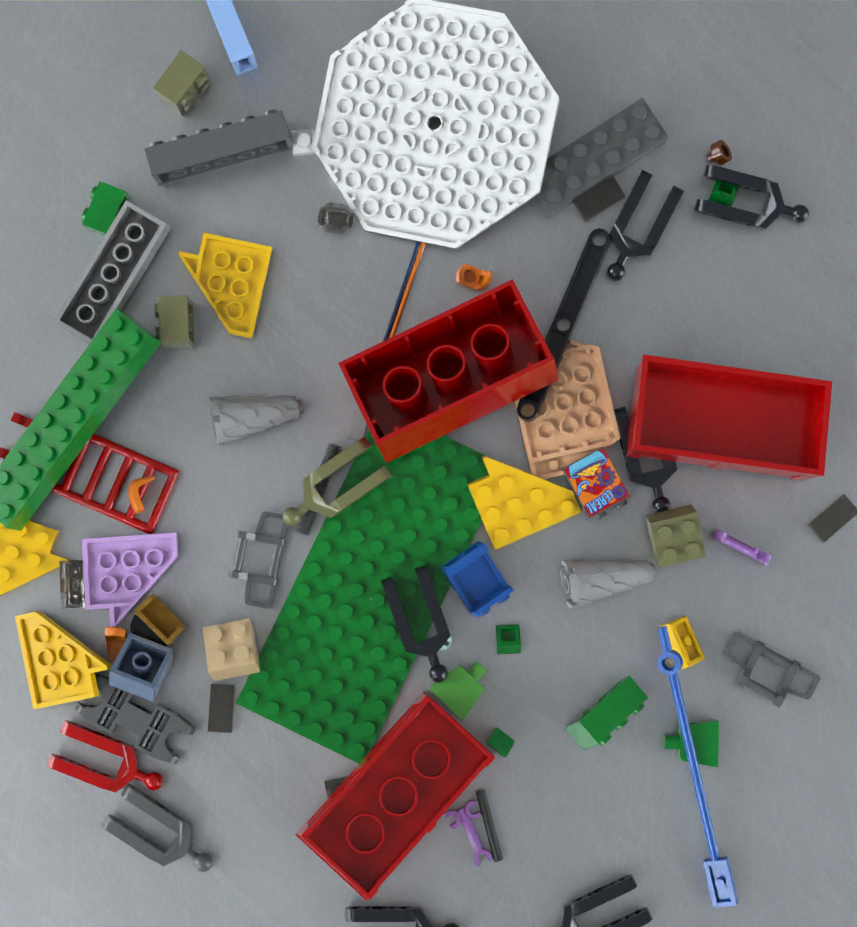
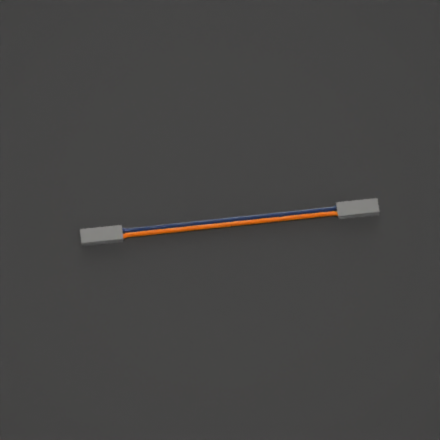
M416 242L383 341L395 336L426 245L425 242ZM358 405L347 435L348 439L354 441L363 438L367 423Z

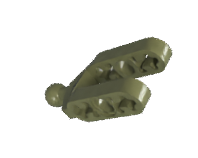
M366 437L359 439L303 479L304 503L296 508L289 507L283 512L282 519L286 525H297L301 520V516L309 510L332 518L392 476L387 467L384 466L329 505L326 504L315 486L372 447Z

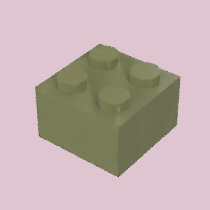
M181 50L153 89L163 103L183 116L185 112L188 113L193 109L197 96L207 90L210 78L203 65Z
M188 296L158 297V303H155V317L159 318V327H156L155 335L162 341L160 345L166 350L195 349L194 305Z
M691 504L645 515L654 560L659 568L706 557L698 514Z

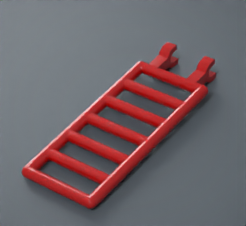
M14 412L11 421L27 428L33 421ZM93 434L71 463L62 485L56 484L51 492L147 534H152L179 476V471L134 450ZM91 442L103 447V450L83 495L70 490ZM0 447V458L5 459L10 451ZM114 452L124 456L125 459L105 504H102L91 498L110 455ZM133 461L147 466L142 477L153 476L155 470L168 475L148 523L134 518L136 513L132 509L131 503L126 514L113 509ZM150 482L140 486L138 489L141 502Z

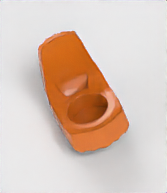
M463 264L456 272L457 283L477 291L485 290L492 280L491 271L481 270L468 264Z
M154 476L135 479L128 486L129 501L136 514L144 510L138 489L140 486L154 480Z
M111 626L105 628L104 636L106 638L107 660L114 663L128 635L124 628Z

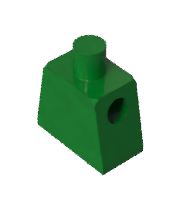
M710 719L690 722L689 725L698 764L718 767L719 721ZM678 724L677 735H664L663 746L664 749H677V758L688 762L680 724Z

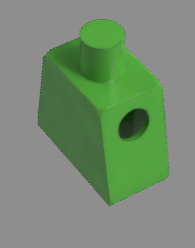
M477 661L468 671L461 665H458L448 673L445 681L434 683L429 689L463 721L484 690V687L478 680L487 670Z

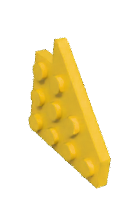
M203 233L199 255L179 251L178 255L229 334L253 339L273 247Z
M485 455L482 456L489 475L467 484L495 550L581 513L571 489Z
M28 521L21 531L8 529L0 523V596L70 562L69 559L52 554L59 534L58 530L32 521Z
M41 611L15 616L33 709L99 696L95 672L111 669L112 665Z

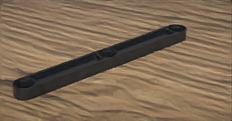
M598 228L590 233L545 339L555 359L557 370L610 246L609 234L604 229ZM597 235L605 236V244L601 246L595 245L593 243L594 237ZM562 319H567L571 323L569 329L561 331L557 327L558 322ZM551 384L520 399L517 405V414L521 420L532 422L538 417ZM532 405L535 409L533 415L529 417L523 416L521 413L523 406Z

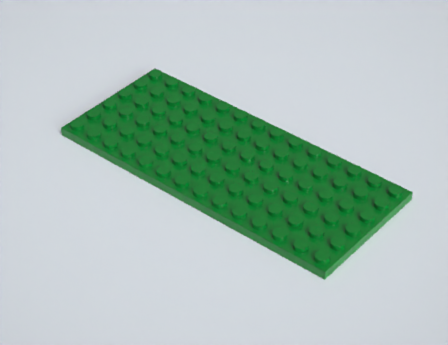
M370 430L368 431L366 438L372 447L353 461L335 500L384 466L387 467L392 476L332 518L326 517L258 656L260 672L249 675L236 704L358 764L372 750L417 654L405 652L381 580L393 577L415 643L425 640L433 620L415 568L423 565L427 566L441 606L451 584L440 567L470 547L482 522L467 484L489 475L482 459L484 455L446 436L439 437L386 463Z

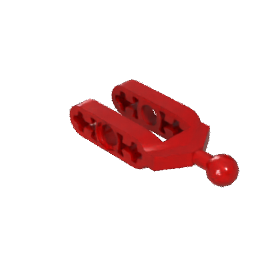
M64 720L60 733L123 757V761L116 778L57 754L50 755L47 767L114 793L133 779L144 782L145 786L152 791L162 787L163 777L158 772L147 774L139 770L135 747L80 724Z

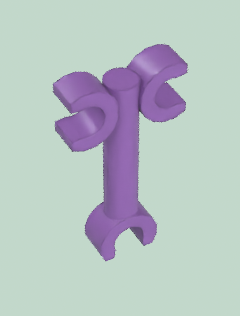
M717 528L712 536L713 539L752 557L751 559L759 561L765 566H768L771 560V554H767L759 548H753Z
M470 800L466 803L465 807L458 810H448L445 813V817L450 815L456 816L457 820L450 825L451 829L457 828L462 822L475 851V864L480 866L481 863L478 858L481 854L487 855L489 861L492 860V855L488 849L483 848L470 818H479L481 812L471 813L469 811L470 806L476 804L475 800Z

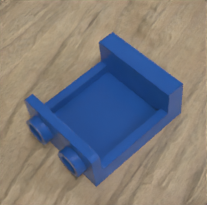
M480 541L440 567L468 613L474 617L484 616L491 610L490 607L492 605L506 601L510 597L509 594L514 591L506 583L489 556V550L485 543Z

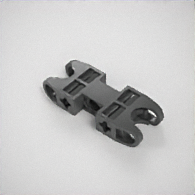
M95 674L98 688L102 692L101 703L98 706H87L78 702L75 710L88 722L109 734L114 733L118 725L139 736L134 745L136 749L153 758L177 764L180 757L173 753V749L169 746V735L172 732L181 733L182 731L193 735L196 728L181 714L161 703L156 705L153 712L132 702L134 694L110 686L109 677Z

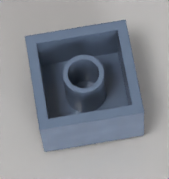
M129 633L109 671V685L154 702L173 664L174 649Z

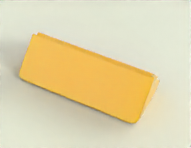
M686 615L662 625L667 626L672 650L680 653L683 658L681 669L688 668L705 659Z

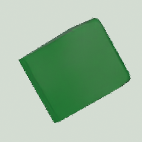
M715 181L708 201L732 206L739 187Z
M519 624L496 626L497 654L521 653Z
M495 728L487 738L486 743L502 757H506L514 745V740L499 728Z

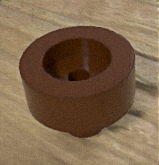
M718 140L711 144V153L707 155L710 163L716 161L718 164L724 165L731 161V151L723 140Z

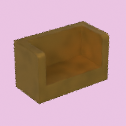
M151 594L134 611L167 645H172L189 628L155 594Z

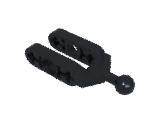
M706 165L703 177L765 193L767 198L762 215L703 199H697L695 212L761 229H766L781 214L791 216L792 220L796 223H803L809 217V210L804 205H796L794 207L784 205L779 185L776 182L715 165Z
M643 169L609 234V237L620 253L616 263L611 264L607 269V275L613 281H620L624 278L626 273L624 266L628 258L650 257L684 192V190L676 186L672 187L644 244L623 235L652 177V174Z
M626 408L613 409L620 435L619 441L630 481L653 489L655 499L653 500L652 508L654 512L669 510L671 503L667 497H664L662 485L677 471L676 462L661 460L662 469L642 473L639 458L626 457L630 427Z
M423 565L415 568L436 628L437 636L415 643L393 577L383 579L381 583L405 652L427 656L431 665L429 671L431 680L441 683L446 680L448 670L444 665L440 664L437 653L451 635L427 566Z
M633 875L623 876L564 905L561 927H578L575 916L635 889L637 884ZM644 907L602 927H642L651 922L653 918L648 908Z
M349 906L345 908V921L416 922V927H433L421 907ZM448 923L444 927H459V925Z

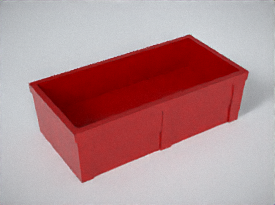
M643 354L641 362L635 371L626 457H644L709 466L711 469L718 470L724 468L789 477L791 480L798 481L822 477L825 472L833 381Z
M423 692L295 835L366 901L371 900L378 892L381 884L426 833L432 831L441 816L478 774L491 764L495 757L429 695Z

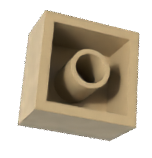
M249 618L202 627L208 673L213 681L260 672L255 631Z

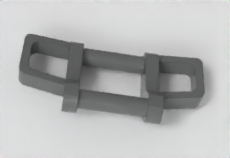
M263 512L256 533L237 530V547L233 567L229 571L228 577L246 580L245 603L247 605L271 608L275 588L279 583L277 576L283 546L286 547L287 540L285 537L288 525L283 521L280 538L260 535L266 517L282 519V514ZM247 540L274 544L268 577L241 572ZM251 581L271 585L267 603L255 602L250 599Z
M740 632L734 634L725 651V655L742 667L737 685L742 688L747 687L771 700L772 704L778 708L783 704L787 692L803 699H810L821 679L819 675L800 666L801 663L798 661H791L765 647V643L759 640L755 641ZM739 638L754 645L745 664L732 655V649ZM760 655L787 669L776 692L750 679L752 669ZM798 670L813 678L805 694L789 688Z

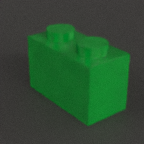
M99 181L98 186H94L91 191L90 199L92 201L89 208L84 209L81 220L83 221L82 225L86 229L105 236L126 200L128 201L129 195L122 189Z

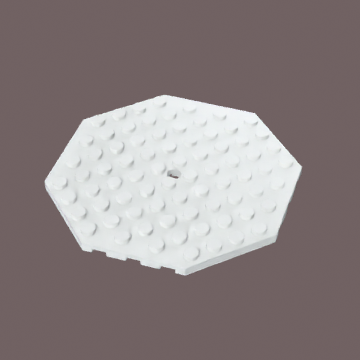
M407 0L403 6L394 12H390L367 31L365 30L352 39L348 45L330 55L312 149L322 161L330 177L336 183L366 231L457 249L540 193L560 98L504 13L433 0ZM438 117L441 120L440 127L435 130L430 129V119Z

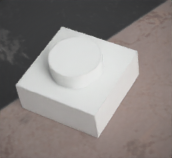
M314 129L291 131L294 156L316 154L312 149L315 135Z

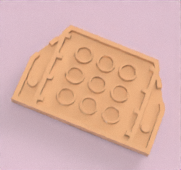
M570 340L557 370L559 380L551 384L538 417L532 422H524L518 416L531 474L543 479L564 476L562 468L603 446L605 449H608L620 439L599 346ZM520 399L515 401L516 410ZM525 405L521 413L523 416L529 417L533 415L535 409L532 405Z

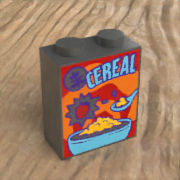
M604 446L561 469L587 520L593 517L594 521L606 516L605 510L612 506L617 510L628 504L626 499L631 497Z

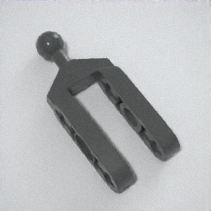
M127 784L121 796L166 827L178 833L174 842L166 851L111 814L106 816L101 826L118 839L162 866L185 856L194 862V867L198 871H208L212 866V858L206 853L198 854L190 848L191 824L137 787Z

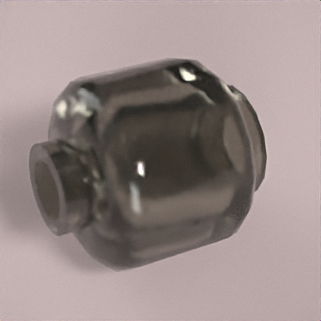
M328 202L319 210L318 225L322 227L324 232L344 234L348 227H352L354 215L350 214L347 205Z

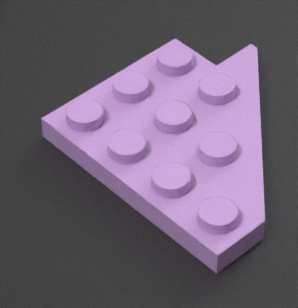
M178 533L82 539L85 609L109 608L110 627H117L179 557Z

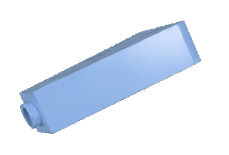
M206 0L236 76L257 68L256 59L232 1Z

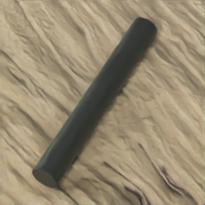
M485 789L476 791L477 800L493 860L498 862L503 860Z

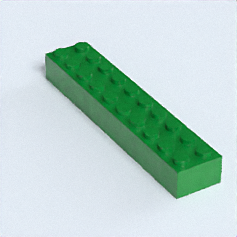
M117 308L114 310L0 464V523L6 528L19 531L24 528L162 343L160 339L131 315Z

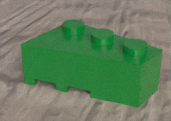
M630 676L625 677L601 696L599 701L589 710L587 708L582 713L583 716L575 723H570L565 729L583 750L598 744L603 746L612 738L610 733L614 729L618 731L628 723L626 718L631 713L636 715L644 708L642 703L648 697Z

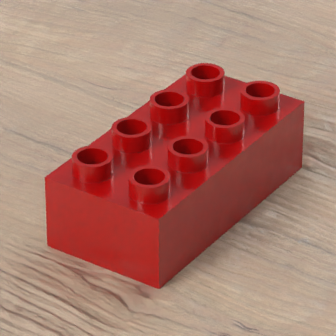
M513 279L338 363L386 463L559 380L555 359Z

